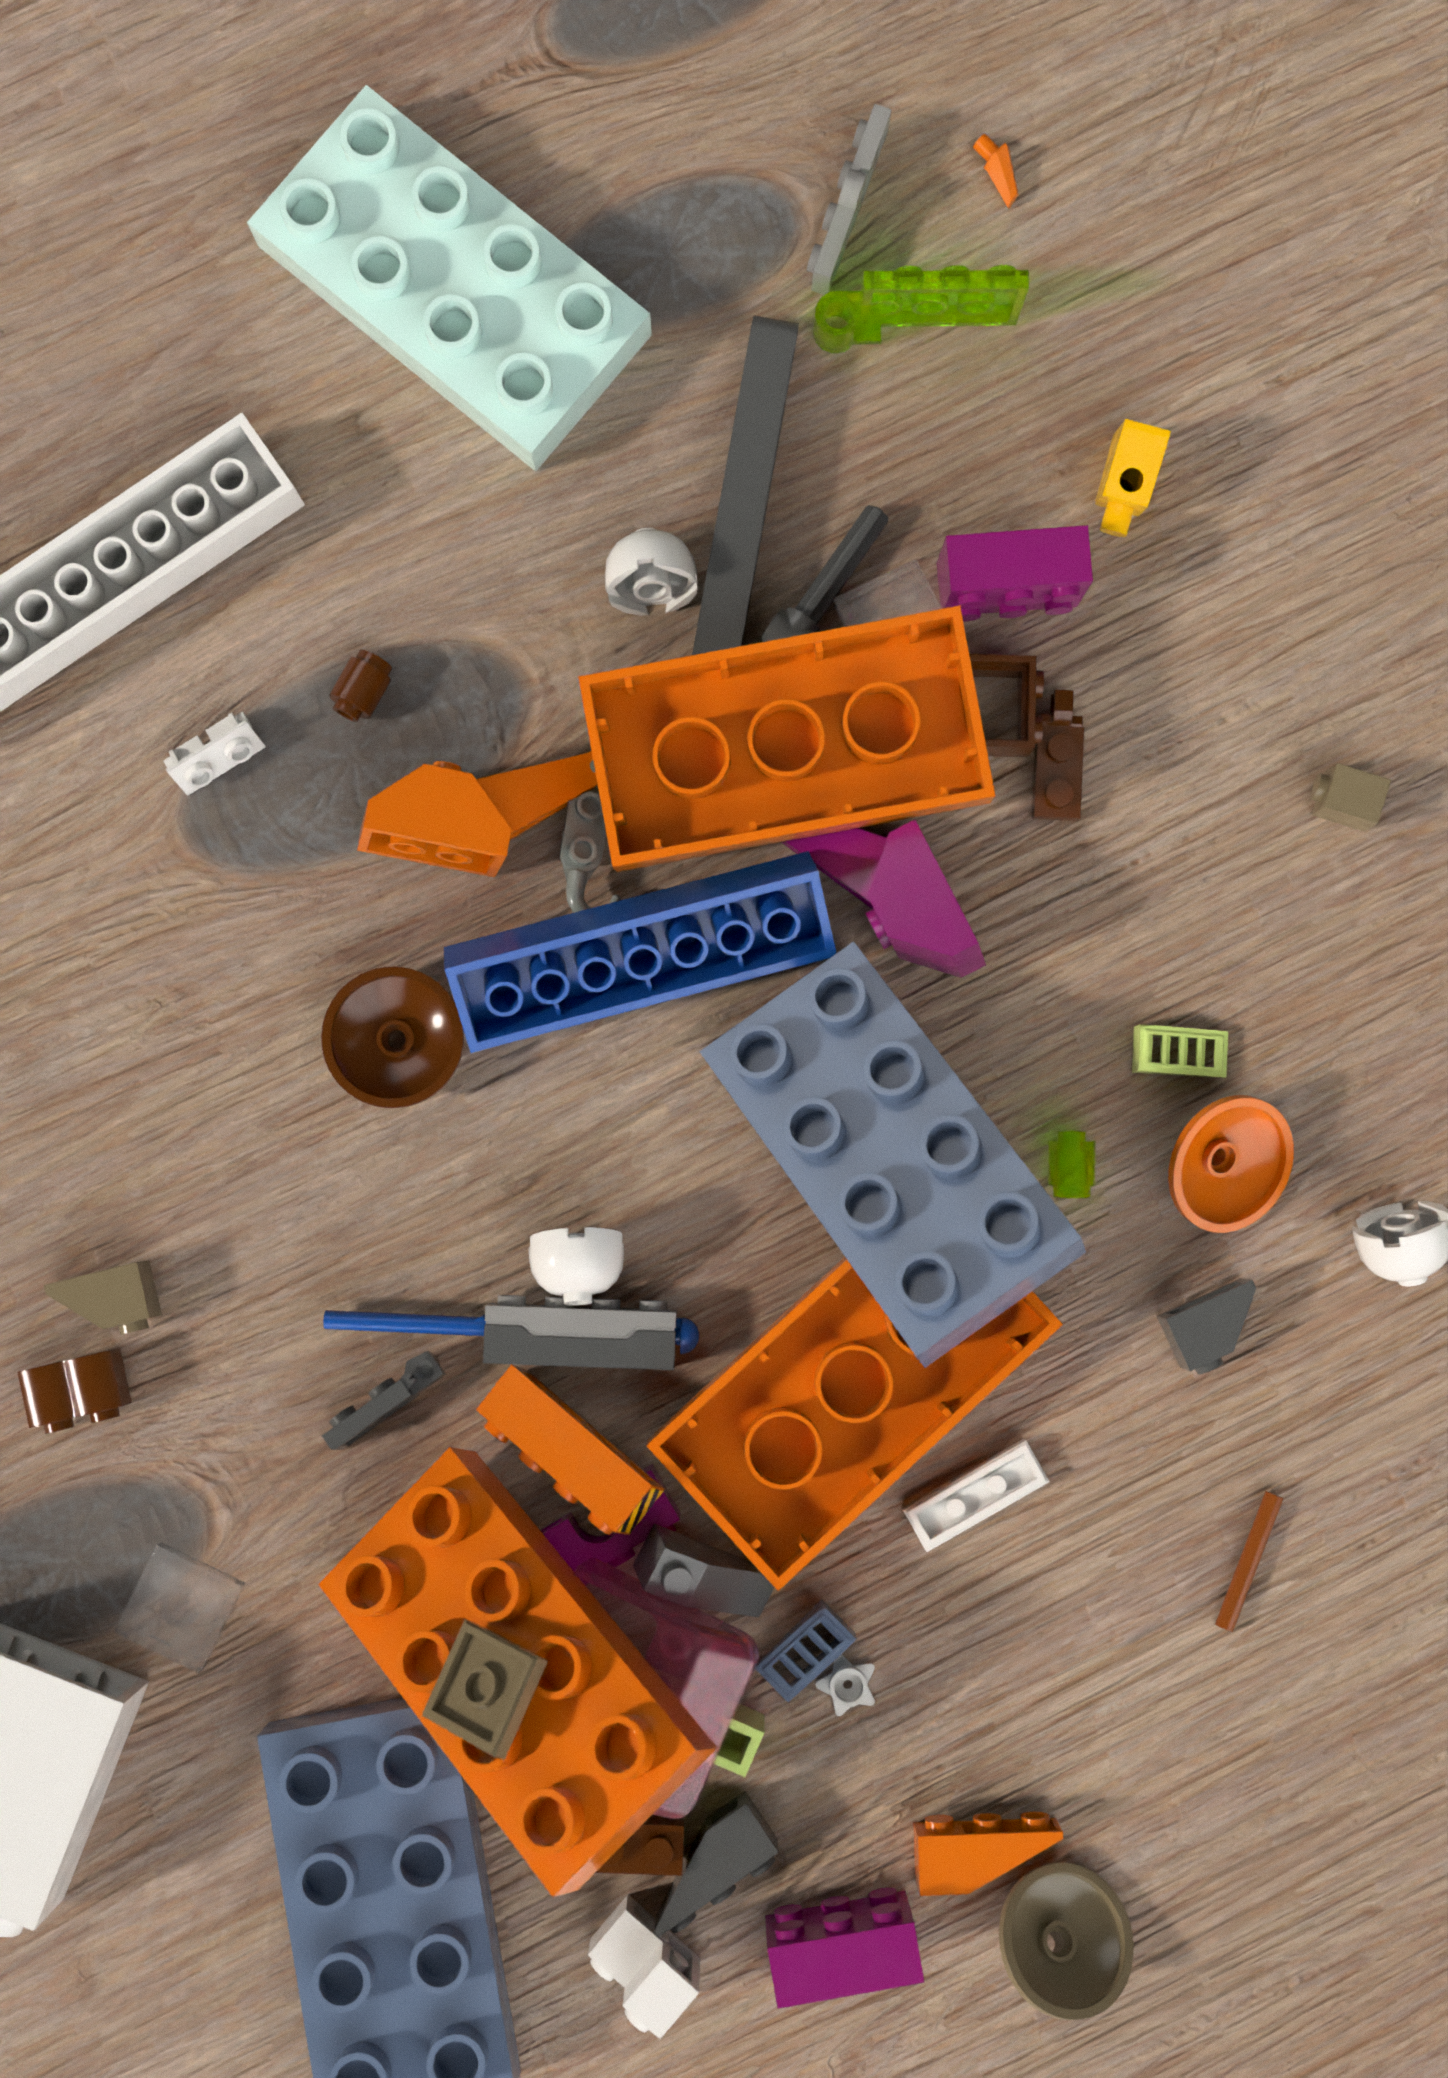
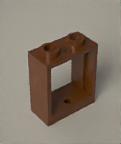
M969 654L973 677L1018 678L1017 740L985 739L988 756L1029 757L1035 748V744H1041L1043 737V717L1035 716L1036 698L1042 699L1044 690L1043 670H1036L1037 656Z

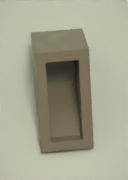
M149 1260L134 1262L44 1285L45 1293L49 1297L102 1329L119 1326L120 1335L149 1328L148 1318L162 1315Z

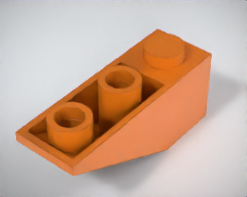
M1037 1811L1022 1813L1020 1815L1021 1819H1002L998 1814L980 1813L974 1815L973 1820L954 1821V1818L948 1815H930L925 1817V1822H913L915 1881L919 1895L970 1894L1063 1839V1830L1056 1818H1050L1049 1814Z

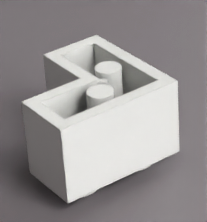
M627 1895L591 1937L588 1956L591 1958L590 1963L602 1978L607 1981L615 1979L624 1987L622 2006L625 2008L624 2012L628 2020L640 2031L647 2032L650 2030L661 2039L699 1994L700 1957L670 1931H667L658 1938L654 1932L655 1918L630 1895Z

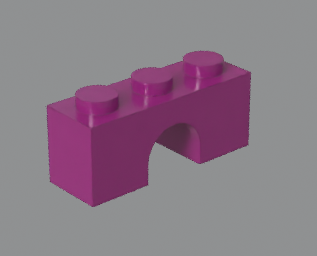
M653 1464L643 1470L663 1486L665 1490L630 1535L615 1533L614 1531L610 1535L602 1536L588 1534L578 1525L572 1512L540 1530L585 1586L594 1580L591 1572L608 1563L610 1568L613 1569L631 1559L636 1554L633 1547L646 1540L654 1523L672 1531L677 1530L674 1523L680 1520L681 1513Z

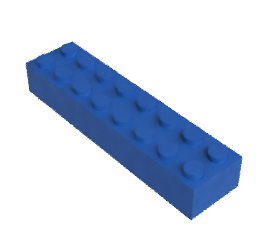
M809 851L449 945L444 947V969L470 1053L825 960L831 958L837 952L819 872Z

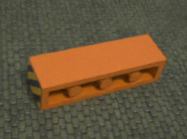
M511 1364L476 1409L488 1420L484 1428L491 1435L505 1444L508 1440H511L522 1450L518 1458L525 1465L539 1474L544 1469L556 1480L552 1485L553 1489L572 1504L579 1500L591 1511L587 1516L588 1520L607 1535H610L613 1531L630 1535L665 1490L663 1486L526 1369Z

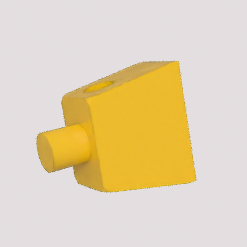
M1125 419L1114 433L1095 500L1096 505L1106 508L1100 526L1101 532L1117 537H1126L1132 515L1139 516L1147 509L1171 431ZM1120 481L1128 482L1132 486L1133 491H1125L1121 487Z

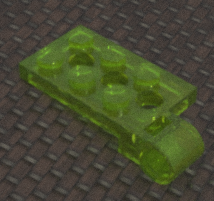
M952 265L942 270L923 271L918 266H902L895 271H864L861 291H832L820 298L815 308L813 337L817 345L824 351L842 353L855 344H881V327L1016 326L1029 290V270H1016L1015 267L1010 265H997L989 270H969L966 266ZM837 316L843 318L848 325L843 328H833L826 323V320Z

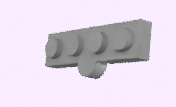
M874 104L869 120L860 119L852 143V147L858 148L853 162L847 160L844 162L837 188L841 189L838 204L830 202L822 225V230L828 231L823 246L815 243L808 261L807 271L813 273L811 291L829 296L887 137L892 109Z

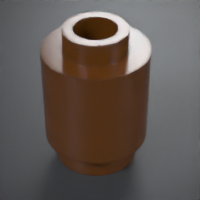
M359 650L356 657H350L329 694L330 699L335 702L333 710L353 722H358L360 717L370 719L391 682L389 674L392 671V666L381 657L369 651Z

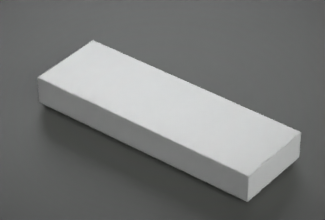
M1022 1439L903 1507L902 1510L925 1551L928 1552L1050 1481L1028 1442Z

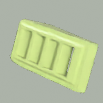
M1141 1024L1134 1026L1132 1073L1226 1078L1228 1031ZM1153 1037L1161 1038L1160 1063L1152 1062ZM1171 1038L1178 1039L1177 1064H1170ZM1188 1039L1196 1040L1195 1066L1187 1065ZM1206 1040L1214 1041L1213 1067H1205Z

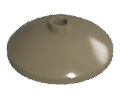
M1066 1862L1051 1863L1026 1873L1017 1881L1006 1898L999 1924L1001 1956L1011 1982L1019 1994L1031 2006L1041 2013L1056 2019L1082 2020L1104 2012L1119 1998L1128 1982L1133 1964V1934L1122 1902L1105 1880L1093 1871L1077 1864ZM1049 1934L1053 1937L1055 1942V1947L1053 1951H1051L1047 1945V1937Z

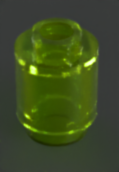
M1058 1131V1139L1048 1140V1185L1053 1186V1197H1091V1186L1096 1185V1141L1086 1140V1131Z

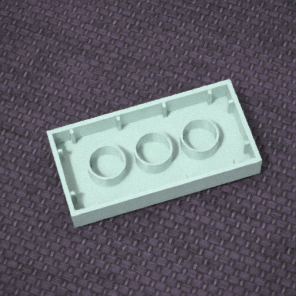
M365 85L247 222L259 248L535 472L652 336L651 317L647 310L367 85Z

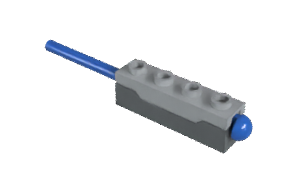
M498 1295L497 1303L485 1305V1314L481 1317L325 1310L323 1319L324 1329L484 1336L483 1363L674 1370L676 1345H680V1354H686L691 1352L699 1341V1331L695 1323L687 1318H677V1310H667L668 1301L639 1300V1309L620 1308V1299L593 1298L592 1307L565 1305L563 1297H545V1305L526 1304V1296Z

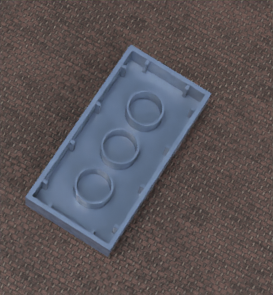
M854 941L699 1051L924 1368L1086 1253L1081 1236Z
M403 1697L269 1722L258 1734L257 1739L313 2078H520L521 2067L473 1790Z

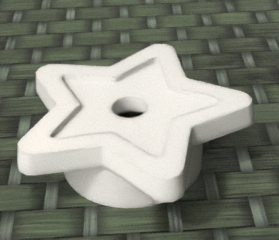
M841 1654L834 1661L833 1672L819 1679L816 1682V1688L832 1696L837 1716H842L850 1707L858 1704L872 1706L875 1700L867 1684L875 1667L871 1663L852 1665ZM846 1680L852 1682V1686L848 1689L843 1686Z

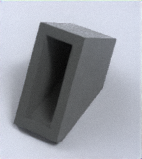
M1239 1278L1157 1316L1180 1368L1187 1371L1196 1370L1198 1375L1204 1374L1222 1366L1224 1363L1221 1357L1234 1352L1256 1291L1253 1280Z

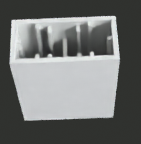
M1 1623L0 1937H15L22 1933L23 1928L35 1931L64 1899L149 1681Z

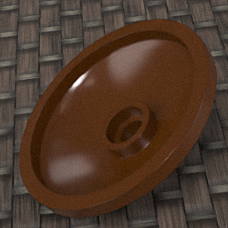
M396 966L381 967L358 975L344 985L336 994L324 1017L321 1042L324 1059L330 1073L347 1093L373 1106L404 1108L431 1098L450 1081L462 1057L464 1030L455 1001L437 981L414 969ZM402 1031L406 1037L405 1044L400 1048H393L390 1044L391 1035L394 1032Z

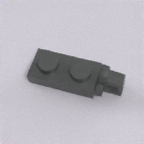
M426 1351L406 1361L404 1375L401 1376L399 1381L395 1383L392 1377L383 1381L368 1393L372 1400L358 1410L352 1405L334 1416L329 1421L333 1428L322 1435L323 1439L331 1450L346 1449L417 1398L422 1391L445 1376L444 1370L430 1351Z

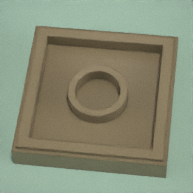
M465 1619L422 1716L493 1757L505 1760L548 1660L473 1621Z

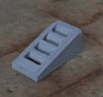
M821 1599L755 1665V1669L789 1702L857 1639L856 1634ZM821 1622L835 1637L830 1644L814 1629L818 1623ZM805 1635L822 1650L817 1657L800 1641ZM792 1647L808 1662L809 1665L804 1670L787 1654ZM778 1660L796 1677L791 1684L772 1666Z

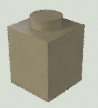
M1336 763L1326 770L1324 774L1319 773L1314 781L1310 793V799L1315 801L1312 815L1365 832L1379 822L1391 779Z

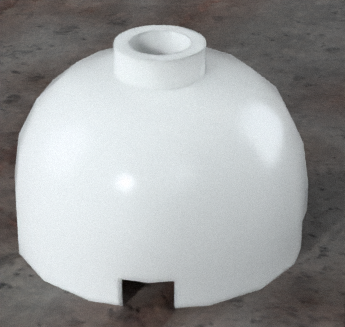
M641 528L618 541L606 559L605 590L608 593L609 602L614 608L624 613L639 616L649 615L646 606L667 604L665 613L689 604L697 595V569L693 556L687 546L678 537L654 528Z
M1417 1201L1419 1210L1404 1211L1402 1202L1378 1207L1360 1215L1356 1219L1358 1228L1353 1226L1352 1231L1362 1262L1375 1275L1386 1280L1398 1281L1402 1286H1417L1426 1282L1428 1276L1436 1273L1448 1261V1209L1442 1204Z
M584 1227L585 1233L569 1234L568 1228L533 1234L530 1236L529 1247L531 1272L537 1283L548 1293L563 1296L565 1305L591 1304L592 1295L607 1291L618 1280L623 1269L624 1244L621 1232L605 1228Z

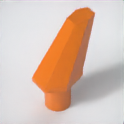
M983 134L975 142L973 149L987 161L983 168L988 172L1009 209L1019 195L1010 148L1006 143L999 147L987 134Z

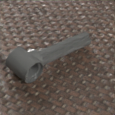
M871 505L864 508L795 609L788 607L784 610L782 608L770 622L760 643L820 632L817 624L887 525L888 517L883 513V510Z

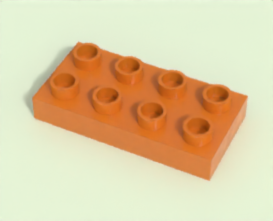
M960 605L578 676L612 867L616 872L990 804L995 798Z
M844 1257L647 1440L646 1446L779 1591L1053 1335L1063 1323L1032 1291L924 1368L849 1261Z
M449 1447L318 1584L552 1897L578 1891L718 1748L476 1451ZM465 1619L473 1621L548 1660L505 1760L493 1757L422 1716Z

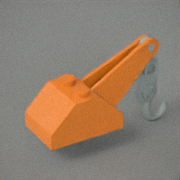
M592 751L478 779L472 773L461 771L462 768L457 764L436 761L433 765L423 764L368 800L361 825L357 851L494 878L507 857L510 840L567 807L560 847V859L567 881V902L573 913L592 908L588 906L584 899L585 885L602 860L606 837ZM613 895L609 903L620 901V896Z

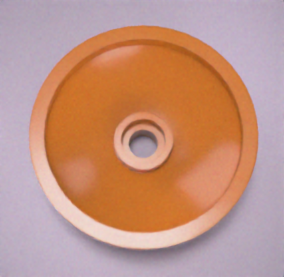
M1247 1095L1228 1096L1209 1104L1199 1111L1179 1135L1169 1162V1190L1173 1203L1180 1214L1195 1226L1215 1233H1227L1243 1229L1264 1216L1284 1191L1293 1166L1294 1143L1286 1119L1271 1104Z

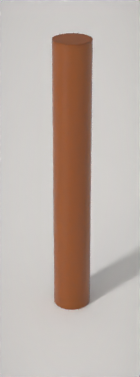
M1268 1491L1264 1493L1215 1625L1230 1632L1234 1631L1284 1499Z

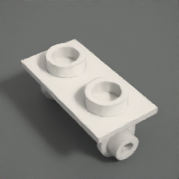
M243 711L236 716L231 712L226 718L205 730L211 740L209 743L204 745L197 735L176 749L170 750V757L163 761L167 767V773L188 796L199 788L207 786L212 780L236 765L247 761L252 755L266 746L252 729L253 726Z

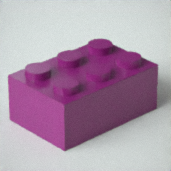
M1088 525L949 535L945 537L936 563L940 609L960 605L963 622L977 620L981 618V614L999 612V617L1017 618L1026 615L1027 610L1045 609V614L1048 615L1069 613L1073 610V607L1079 605L1093 582Z
M891 1887L879 1888L869 1892L866 1898L849 1900L847 1896H834L824 1899L821 1902V1906L802 1909L801 1905L789 1904L776 1908L773 1911L774 1914L765 1915L767 1950L777 2009L925 1983L915 1924L906 1890L897 1892L895 1888Z

